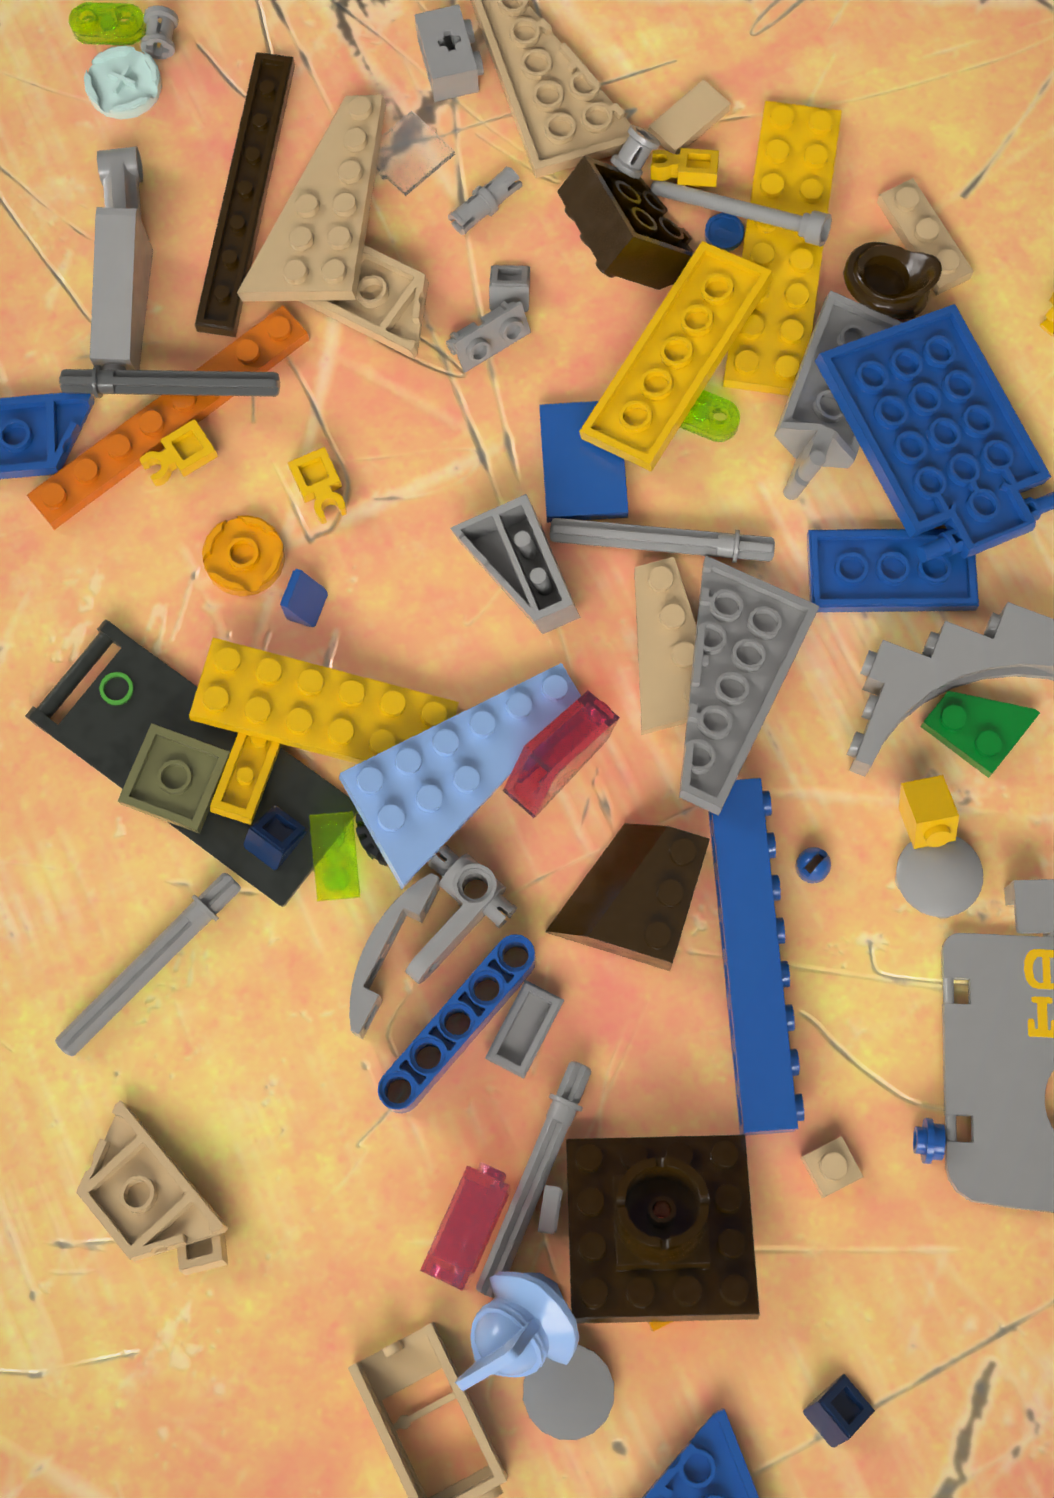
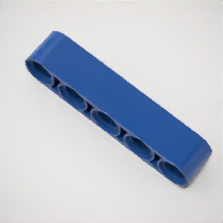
M513 934L502 939L382 1076L378 1083L377 1091L379 1099L389 1110L403 1114L414 1109L528 978L536 962L534 946L528 938ZM514 947L522 948L528 954L526 963L517 968L510 967L504 962L505 953ZM485 980H492L500 987L497 997L490 1001H482L475 995L477 985ZM456 1013H463L471 1020L468 1030L460 1035L451 1034L446 1029L447 1020ZM428 1046L436 1047L441 1052V1059L438 1065L430 1069L420 1067L417 1063L419 1052ZM398 1080L409 1082L411 1085L409 1098L402 1103L391 1102L388 1097L390 1085Z

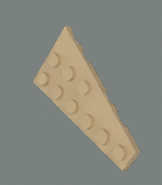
M471 0L535 178L576 167L584 156L600 160L613 156V154H618L630 135L628 129L631 123L625 118L624 110L617 102L613 104L601 90L600 82L565 42L561 43L552 32V26L545 18L541 19L530 7L529 0Z
M383 94L345 96L237 293L242 302L356 300L386 110Z

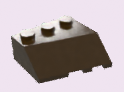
M584 156L557 191L565 205V213L575 222L581 232L580 238L582 242L590 248L595 256L597 268L610 278L616 276L660 290L676 282L694 254V251L688 245L693 238L684 228H679L671 220L664 217L668 209L641 177L640 179L632 178L615 166Z
M625 823L553 920L546 933L670 971L710 839L670 826Z

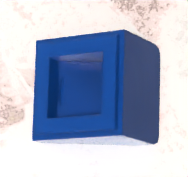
M293 570L280 603L286 619L308 627H315L328 592L302 570Z

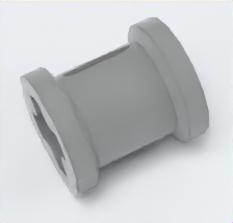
M148 7L143 17L147 25L146 35L141 40L140 48L142 52L145 51L155 59L172 57L175 53V44L172 41L173 30L177 28L178 16L168 7ZM159 18H162V23L158 22ZM157 42L161 43L159 48L157 47Z
M631 125L628 129L629 137L620 152L613 154L610 161L626 175L640 179L643 174L642 166L652 150H657L661 143L646 130L639 126Z

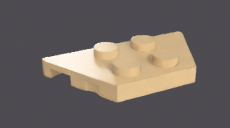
M364 245L356 300L299 302L415 359L418 355L429 283L424 273Z
M120 1100L113 1108L112 1113L115 1114V1117L105 1140H99L93 1153V1163L89 1170L84 1173L76 1191L78 1196L128 1259L135 1262L225 1233L229 1229L127 1104Z

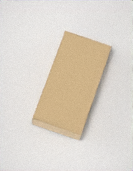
M703 79L648 126V132L659 140L660 145L666 151L679 155L681 148L690 146L730 111L731 103Z

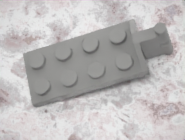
M831 290L824 300L774 434L796 459L788 483L783 490V494L788 500L797 499L821 467L849 468L854 463L860 447L818 369L815 359L824 351L903 323L873 311L863 304Z

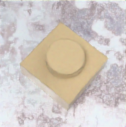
M842 1136L800 1157L821 1198L863 1178Z
M225 1233L177 1248L179 1271L186 1276L228 1265Z

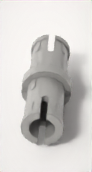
M506 166L489 183L483 187L480 185L472 191V196L448 215V219L453 221L451 225L461 235H465L482 218L488 214L489 216L495 214L498 211V206L522 187V182L518 180L520 178L512 168Z

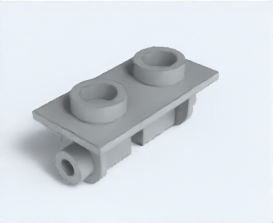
M504 301L499 307L481 317V325L477 326L472 322L458 332L450 334L451 339L446 341V345L452 355L457 354L464 373L531 333L523 305L520 301L517 303L512 301L508 304Z

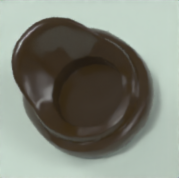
M870 242L857 247L851 252L845 263L843 275L848 291L860 304L878 313L903 320L914 318L924 310L930 290L940 279L942 266L939 259L934 255L911 252L902 247L884 242Z

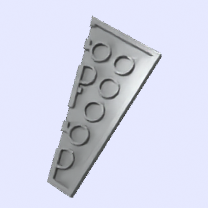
M706 555L702 567L679 797L719 816L817 614L819 605Z

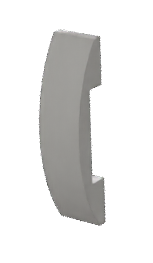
M430 873L409 887L388 908L369 936L355 970L350 995V1029L355 1036L364 1039L383 1001L379 994L369 989L407 916L423 923L440 889L439 876Z

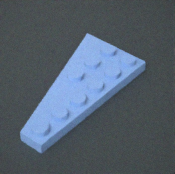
M562 663L340 773L339 779L401 889L411 881L413 876L432 859L453 834L473 816L514 770L529 757L534 749L580 703L582 696Z

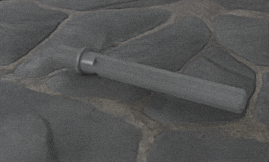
M95 365L93 369H64L59 377V384L63 393L94 394L95 398H102L103 394L275 397L280 392V377L276 372L103 370L100 365Z

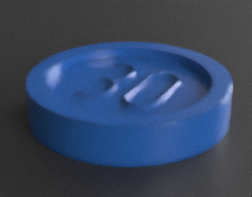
M719 213L708 220L705 227V240L708 244L728 252L736 249L743 241L744 226L738 217Z

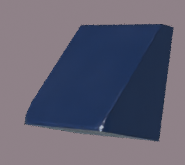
M274 805L249 828L244 841V847L270 868L277 870L307 834L308 829L277 805Z
M845 1374L838 1377L803 1410L805 1417L824 1440L834 1448L849 1440L875 1412L873 1407Z

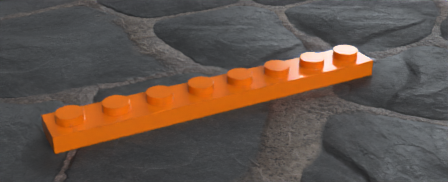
M282 305L195 371L267 372L309 341L308 333ZM161 395L28 493L27 497L55 530L140 467L141 463L139 460L144 454L151 451L160 452L164 449L160 439L194 419L199 423L234 396Z

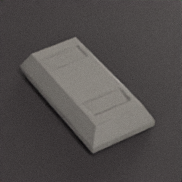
M525 980L485 1059L524 1079L564 999Z

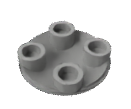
M957 836L956 841L948 842L940 847L927 846L913 849L910 842L903 849L898 859L895 884L906 901L916 910L929 916L946 919L965 911L976 901L983 885V868L974 849Z

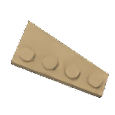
M675 557L637 566L634 569L641 736L687 723L696 623Z

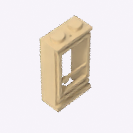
M434 1322L348 1367L408 1498H427L396 1430L408 1429L411 1422L456 1398L488 1466L429 1498H496L503 1493L500 1485L507 1482L508 1475L498 1458L467 1391H462L455 1383L460 1376ZM443 1369L453 1392L409 1416L401 1415L397 1422L392 1424L382 1400Z

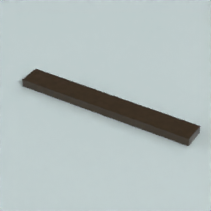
M256 52L196 316L195 328L197 332L236 337L243 302L237 292L248 274L253 260L294 73V57Z

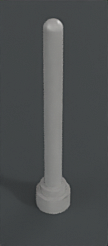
M655 180L651 184V191L656 196L797 231L806 243L823 246L830 233L832 216L828 213L814 210L811 214L806 212L801 216L667 181Z

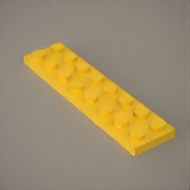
M765 100L750 203L801 216L806 212L811 214L814 210L828 213L842 110ZM747 219L742 258L772 270L773 280L727 352L722 387L789 396L812 335L823 246L806 243L797 231Z

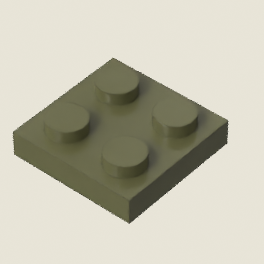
M151 723L118 802L128 808L200 834L231 752Z

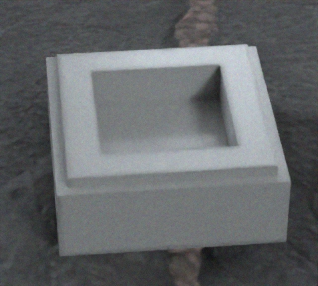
M545 1185L538 1232L554 1235V1232H557L563 1193L561 1187Z

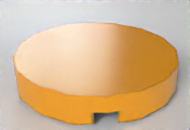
M250 515L236 516L237 519L229 521L224 520L218 523L206 536L202 549L204 568L212 583L225 593L240 597L256 595L271 587L281 575L285 563L284 545L275 528L262 518Z

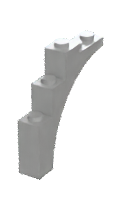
M1007 602L1000 614L992 613L984 635L945 621L939 633L930 632L922 654L885 640L882 641L877 653L869 650L860 674L867 676L862 690L872 693L861 716L868 719V723L863 734L855 732L847 755L854 758L849 771L865 777L881 746L895 728L924 703L953 688L984 679L1015 676L1054 681V619Z

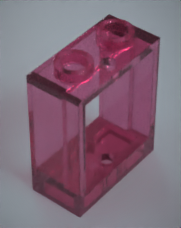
M480 1162L477 1170L467 1165L422 1264L421 1272L459 1290L466 1291L512 1190L509 1184L504 1183L507 1177L506 1173L483 1162Z

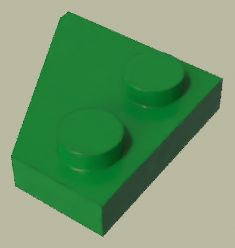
M948 691L920 727L989 778L1035 721L1040 712L1033 708Z

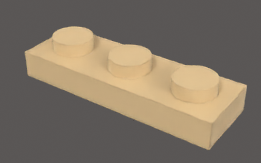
M914 178L879 194L877 204L905 248L911 252L931 254L939 259L942 272L938 283L932 288L936 296L971 279L974 272Z

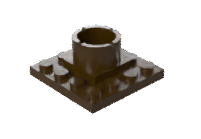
M745 1135L566 1139L571 1312L577 1324L755 1320L759 1318Z

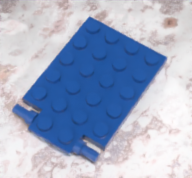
M955 304L824 351L815 359L818 369L909 537H914L943 524L947 528V531L938 535V539L917 547L916 553L921 562H927L941 555L950 557L959 552L962 558L966 559L1033 531L1036 521L1040 519L1041 514L1054 509V492L1036 499L1032 497L1023 499L1020 494L1044 484L1051 478V475Z

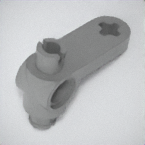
M444 845L438 851L444 861L435 854L428 866L442 876L439 886L457 901L460 908L421 949L406 968L405 973L417 984L424 982L485 915L495 923L496 927L501 928L507 922L505 920L506 916L511 918L517 910V906L502 896L506 887L495 878V875L488 867L479 864L468 853L458 857L448 845ZM481 880L486 883L488 890L485 895L477 899L467 897L464 894V888L470 881Z

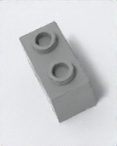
M457 4L414 14L417 40L434 102L479 92L478 76L484 75L483 63L480 52L472 51L470 43L475 42L470 18L463 20L460 5Z

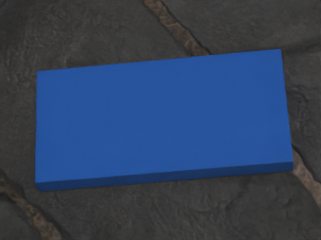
M947 528L931 529L911 538L905 529L808 530L807 553L810 602L819 605L817 612L976 611L979 607L976 555L963 559L959 552L950 557L941 555L927 562H921L916 553L917 547L938 539V535L947 531Z

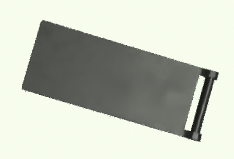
M106 619L97 628L99 634L37 708L32 706L25 715L34 725L60 742L121 789H123L151 723L231 752L238 735L237 732L191 721L189 714L197 686ZM114 643L121 648L63 720L59 724L52 721L50 718L111 644ZM113 672L126 674L134 686L132 697L122 705L108 704L100 695L99 686L102 679ZM112 678L105 685V695L111 700H120L127 695L129 685L123 678ZM280 747L252 825L210 811L200 834L172 823L169 824L276 904L284 907L358 811L350 797ZM274 805H277L308 829L307 834L277 870L270 868L244 847V841L249 828Z

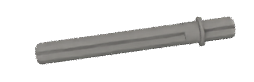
M564 518L552 519L550 526V540L556 543L732 558V563H737V559L769 562L772 561L775 551L774 538L740 534V530H735V534Z
M222 873L199 897L194 894L192 896L194 901L56 1037L55 1042L57 1046L69 1056L76 1055L212 919L215 921L219 919L216 914L240 891V885L229 874Z
M571 1061L556 1095L551 1093L549 1095L552 1102L546 1114V1120L476 1285V1290L488 1297H495L491 1288L490 1277L499 1271L509 1272L567 1130L571 1126L576 1112H582L583 1107L578 1104L591 1075V1069L579 1062Z

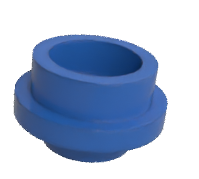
M924 1118L922 1127L915 1126L913 1152L914 1154H920L923 1164H931L932 1160L942 1161L946 1144L944 1124L934 1123L932 1118Z

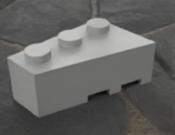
M527 494L450 528L460 544L542 634L581 618Z

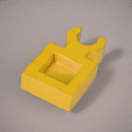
M681 148L680 155L672 154L666 150H654L652 153L650 179L664 181L670 178H677V185H688L694 188L716 187L720 150Z
M194 419L160 439L165 450L161 452H148L139 461L145 470L153 465L161 466L158 472L150 476L155 486H161L170 479L174 470L178 469L182 476L185 477L217 458L218 455Z
M325 447L287 462L304 502L316 499L314 510L320 523H327L324 509L328 505L337 506L342 516L347 514L344 499L340 494L333 492L342 488V484Z

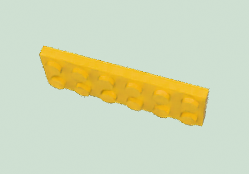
M701 241L579 431L581 439L652 472L772 282V270Z
M213 637L189 718L191 721L359 764L455 716L459 702Z

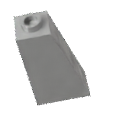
M96 207L90 360L93 366L100 365L103 370H139L153 248L139 213L134 208Z

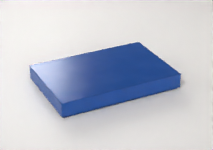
M598 401L539 405L547 523H551L554 518L576 520L628 518L625 460L582 440L580 436V429Z

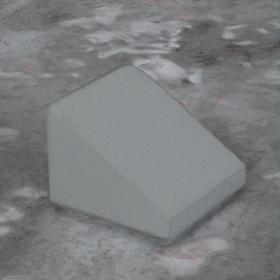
M512 265L491 266L489 282L490 310L496 309L504 301L507 304L512 301L515 303L520 301L524 312H528L530 267Z

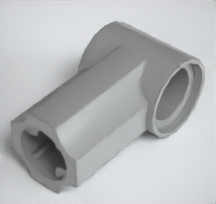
M138 147L97 151V166L99 177L104 187L105 207L137 209L141 218L139 182H143V168Z

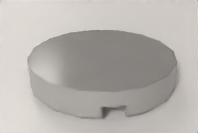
M578 1344L577 1350L567 1365L546 1357L543 1366L537 1372L525 1376L523 1382V1401L529 1418L542 1432L558 1440H578L593 1434L607 1420L614 1404V1382L605 1362L594 1351Z

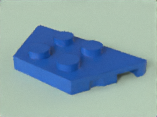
M51 393L0 398V479L54 475L61 470L95 403L94 395Z

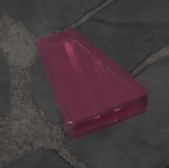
M589 690L586 691L524 746L503 792L530 816L535 818L605 744L620 717L605 702L599 700Z

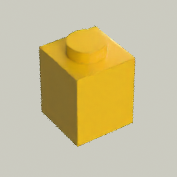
M944 775L901 783L899 811L913 849L927 846L940 847L948 842L956 841L959 813Z

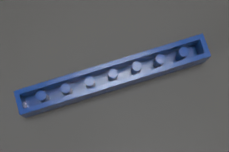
M761 778L736 780L719 816L708 811L740 1135L745 1136L794 1132L798 1129V1121H804L805 1117L802 1094H795L793 1076H799L800 1074L799 1056L797 1049H790L788 1031L795 1030V1018L792 1004L785 1005L783 987H790V972L788 961L780 960L779 944H785V926L783 917L776 918L774 901H780L781 889L779 876L771 875L770 858H776V842L774 832L767 833L765 817L771 816L772 806L770 792L762 791Z

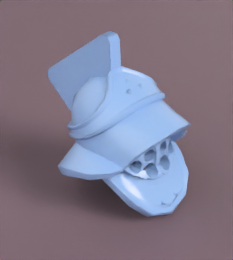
M499 1271L491 1276L490 1283L495 1297L491 1302L483 1305L472 1322L470 1337L476 1362L455 1381L462 1391L492 1374L504 1377L528 1376L537 1372L543 1366L546 1357L567 1365L577 1350L579 1341L577 1322L563 1299L556 1282L542 1273Z

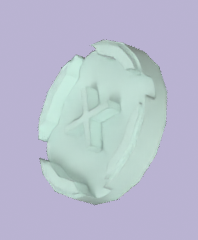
M126 45L110 47L97 54L91 61L92 66L88 72L86 69L84 85L88 99L94 108L106 117L120 120L136 118L149 111L159 99L162 89L161 74L151 55L145 51L143 54L140 51H136L135 47Z

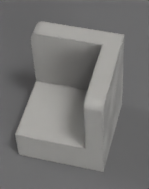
M1054 879L1013 880L1004 888L1005 906L1014 905L1017 933H1043V937H1054Z

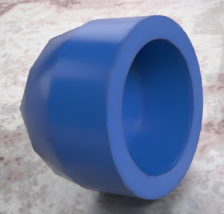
M807 848L800 853L796 860V872L807 883H819L829 874L831 859L826 851L820 848ZM816 855L820 856L823 860L818 863L812 873H809L805 867Z

